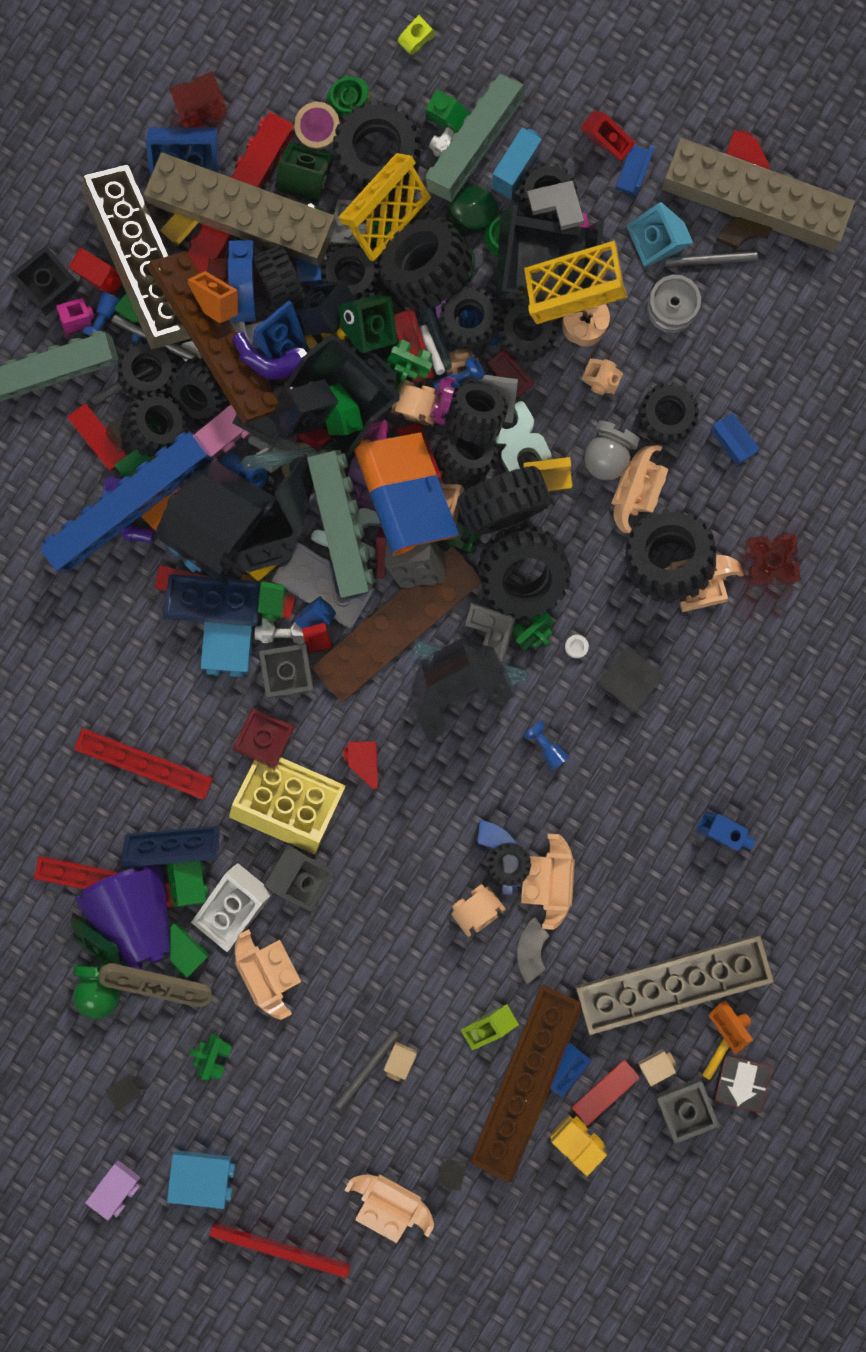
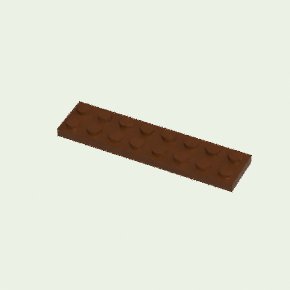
M187 251L150 261L147 268L241 422L246 424L271 415L279 401L265 378L241 361V355L232 342L233 337L237 333L230 321L227 320L219 323L204 314L190 289L188 279L200 274Z
M453 546L444 553L446 557L445 582L436 583L431 586L418 585L412 588H403L311 667L342 703L481 584L478 574Z
M541 985L470 1163L506 1182H513L581 1014L582 1007L580 1001L548 986Z

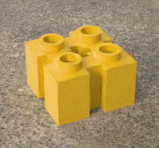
M568 1115L549 1136L551 1142L588 1176L607 1156L604 1150L606 1146L595 1133L592 1135L587 1133L588 1128L579 1117L576 1116L573 1119Z

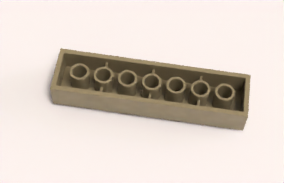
M681 137L661 189L732 216L772 227L774 231L835 252L841 242L855 203L852 199Z
M162 152L144 192L149 205L193 221L195 220L244 240H253V243L269 249L279 244L285 249L288 256L318 267L321 266L337 226L335 216Z
M128 165L85 175L82 186L83 195L151 350L190 339L187 331L147 268L150 261L168 255Z
M755 934L577 985L575 990L578 1000L581 1002L589 1035L770 984L774 981L761 937Z

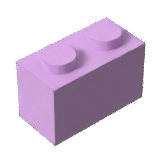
M118 1160L86 1201V1204L106 1220H109L112 1215L117 1217L125 1207L122 1202L128 1195L131 1198L140 1187L137 1182L141 1177Z

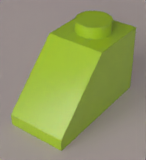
M506 1004L462 1028L461 1032L471 1049L475 1050L503 1037L519 1024Z

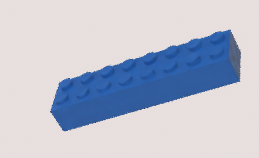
M185 432L181 433L174 439L175 443L171 447L160 449L155 454L156 458L150 463L148 461L142 463L136 469V474L132 477L126 476L117 484L118 488L112 492L109 490L99 497L100 502L94 506L89 505L80 512L81 516L75 521L71 519L61 527L62 531L56 536L51 534L44 539V545L39 549L53 568L58 572L68 573L182 485L188 475H192L195 470L214 460L200 439L191 432L187 434Z

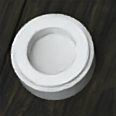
M573 635L565 643L566 653L575 659L582 658L589 648L588 641L581 635Z

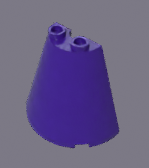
M162 864L142 866V871L133 870L132 868L114 874L84 889L81 892L82 897L79 895L75 898L77 906L95 930L103 938L116 944L119 949V961L123 966L141 970L143 969V963L149 960L151 964L157 963L164 959L165 954L170 953L164 869Z

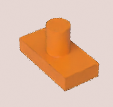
M727 1001L719 1003L708 1015L735 1055L742 1052L753 1041L746 1030L751 1025L750 1017L747 1014L736 1016Z

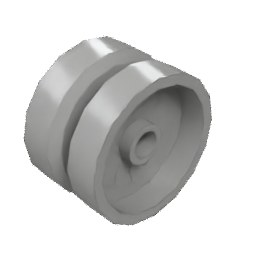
M670 275L663 277L655 284L647 302V313L650 321L656 328L664 332L676 333L685 330L692 324L700 309L701 295L699 289L692 280L685 276Z

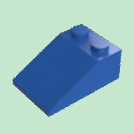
M287 301L254 329L252 347L256 348L258 353L266 360L280 358L287 351L294 348H302L306 353L309 352L294 307L290 301Z

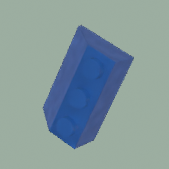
M218 127L148 128L146 148L150 178L161 152L219 173Z

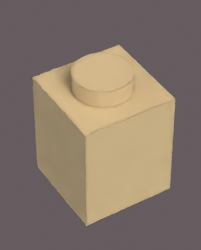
M395 1042L383 1070L387 1072L386 1076L396 1081H400V1078L406 1080L417 1051Z
M663 1049L637 1062L650 1086L676 1073L673 1068L677 1065L670 1052L666 1054Z

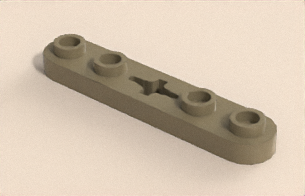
M113 963L103 966L99 971L100 983L109 988L195 1007L206 1006L212 1001L211 988L205 984Z

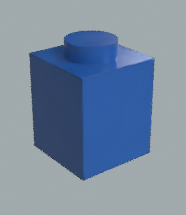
M319 596L301 610L294 622L301 629L325 623L327 627L336 611Z

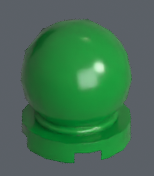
M86 964L74 965L73 975L80 978L73 992L76 1009L81 1015L95 1020L109 1016L118 1007L120 990L103 986L100 983L99 971L106 964H98V967H86Z

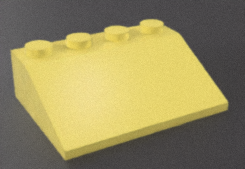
M280 758L276 769L254 760L232 804L229 818L316 855L346 785L284 758Z

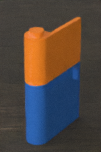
M421 432L373 442L364 440L355 448L356 458L392 555H401L409 552L417 545L449 539L459 535Z

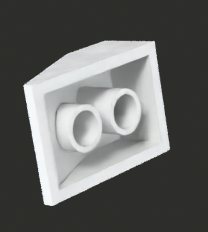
M237 863L225 873L191 923L228 952L235 944L237 936L247 929L274 892Z

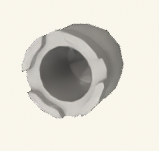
M600 420L594 429L598 437L592 439L587 445L584 461L587 470L592 476L601 480H613L621 476L628 468L631 458L629 449H637L640 438L625 429L624 433L613 429L615 424Z

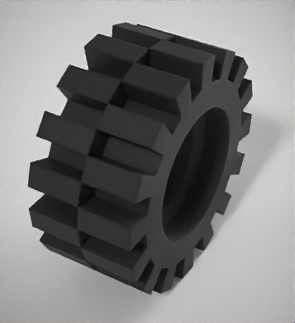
M501 844L489 856V872L493 879L502 885H518L530 873V856L518 844ZM506 855L515 856L519 862L517 871L512 874L503 872L500 867V861Z

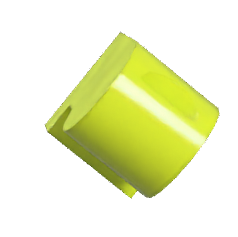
M418 15L399 36L398 43L409 55H414L427 41L430 42L436 34L423 18Z

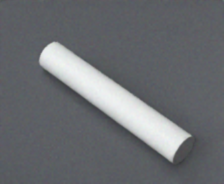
M422 325L419 328L426 350L432 353L431 362L436 374L441 375L445 372L444 366L427 325Z

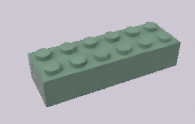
M339 449L307 457L340 597L369 592L373 587V583H375L373 569H368L369 551L367 546H363L361 540L364 537L362 523H357L356 519L359 509L357 501L351 498L350 492L353 491L351 477H347L345 468L348 467L345 453L341 454Z

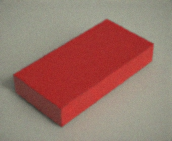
M325 623L302 628L310 653L332 647Z

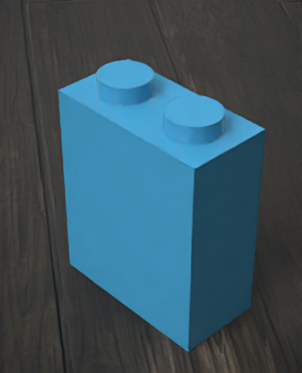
M522 127L492 174V189L510 200L520 187L523 176H527V171L532 168L540 155L542 139L536 131L532 129L526 130Z
M205 622L201 669L207 670V675L220 676L221 672H230L231 677H244V673L250 674L254 626Z
M176 1150L172 1154L167 1203L224 1209L227 1202L231 1203L233 1188H229V1180L234 1178L235 1164L231 1163L232 1156Z

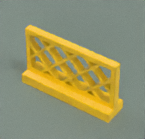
M396 153L338 217L343 225L349 227L370 261L376 260L386 248L388 241L394 238V234L398 231L400 232L431 198L413 167L415 161L410 155ZM407 172L410 175L408 186L403 185V177ZM396 188L394 201H388L389 192ZM402 188L408 189L407 202H401ZM414 189H418L421 194V198L416 203H413ZM378 204H381L380 218L374 217V209ZM388 204L394 205L392 218H386ZM400 205H406L405 215L402 219H399ZM364 220H367L365 234H362L358 226ZM373 220L379 221L378 234H372ZM386 221H392L391 231L384 235ZM371 237L377 238V245L373 251L370 248Z
M615 241L524 268L530 301L528 306L529 314L536 324L628 298L623 284ZM612 251V256L607 263L599 260L603 252ZM588 258L590 261L584 270L576 266L580 259ZM595 263L603 266L597 277L589 273ZM563 264L567 266L561 277L553 273L557 266ZM572 270L581 273L574 284L566 280ZM608 270L616 274V280L605 282L602 279ZM540 271L545 273L539 283L532 280L533 273ZM550 276L558 280L552 290L544 287ZM585 277L594 280L589 288L583 289L579 287ZM563 283L571 287L566 295L560 296L557 294ZM541 290L549 294L544 301L536 303L535 298Z

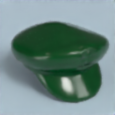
M480 186L464 187L458 192L452 202L449 201L446 221L452 223L462 237L485 229L497 217L498 205L496 199L488 190Z

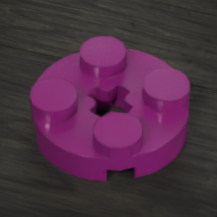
M446 376L445 380L441 379L438 383L436 394L440 396L438 403H433L429 416L434 418V423L443 425L445 422L444 419H441V416L448 413L454 392V387H450V384L456 383L454 378Z

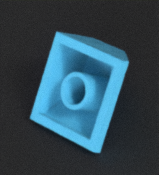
M663 203L656 204L626 225L644 267L673 256L693 243L685 223Z

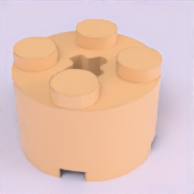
M604 304L587 309L585 312L563 316L562 330L565 337L569 341L583 347L598 343L605 335L610 321L607 305ZM585 317L586 319H590L589 324H586L585 321H581L582 318Z
M400 381L396 389L400 400L390 413L396 416L402 413L406 420L434 426V418L429 416L433 403H438L439 399L435 389L423 385L420 389L415 387L412 382Z
M481 884L471 892V898L467 901L461 899L452 906L454 911L451 915L468 938L472 936L470 931L475 930L478 933L498 918L497 912L499 910L502 913L506 911L504 905L489 886L485 888Z

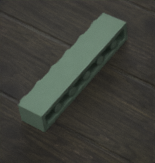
M499 74L495 81H491L483 98L478 99L475 109L471 115L466 116L459 132L454 133L446 150L441 151L434 167L429 168L425 179L428 191L450 202L454 200L525 99L523 84L502 74Z
M96 331L91 333L88 338H75L69 340L67 345L61 347L59 345L50 346L46 349V352L40 354L38 352L25 355L24 359L18 361L13 359L4 362V365L0 366V402L118 364V356L112 336L103 331Z

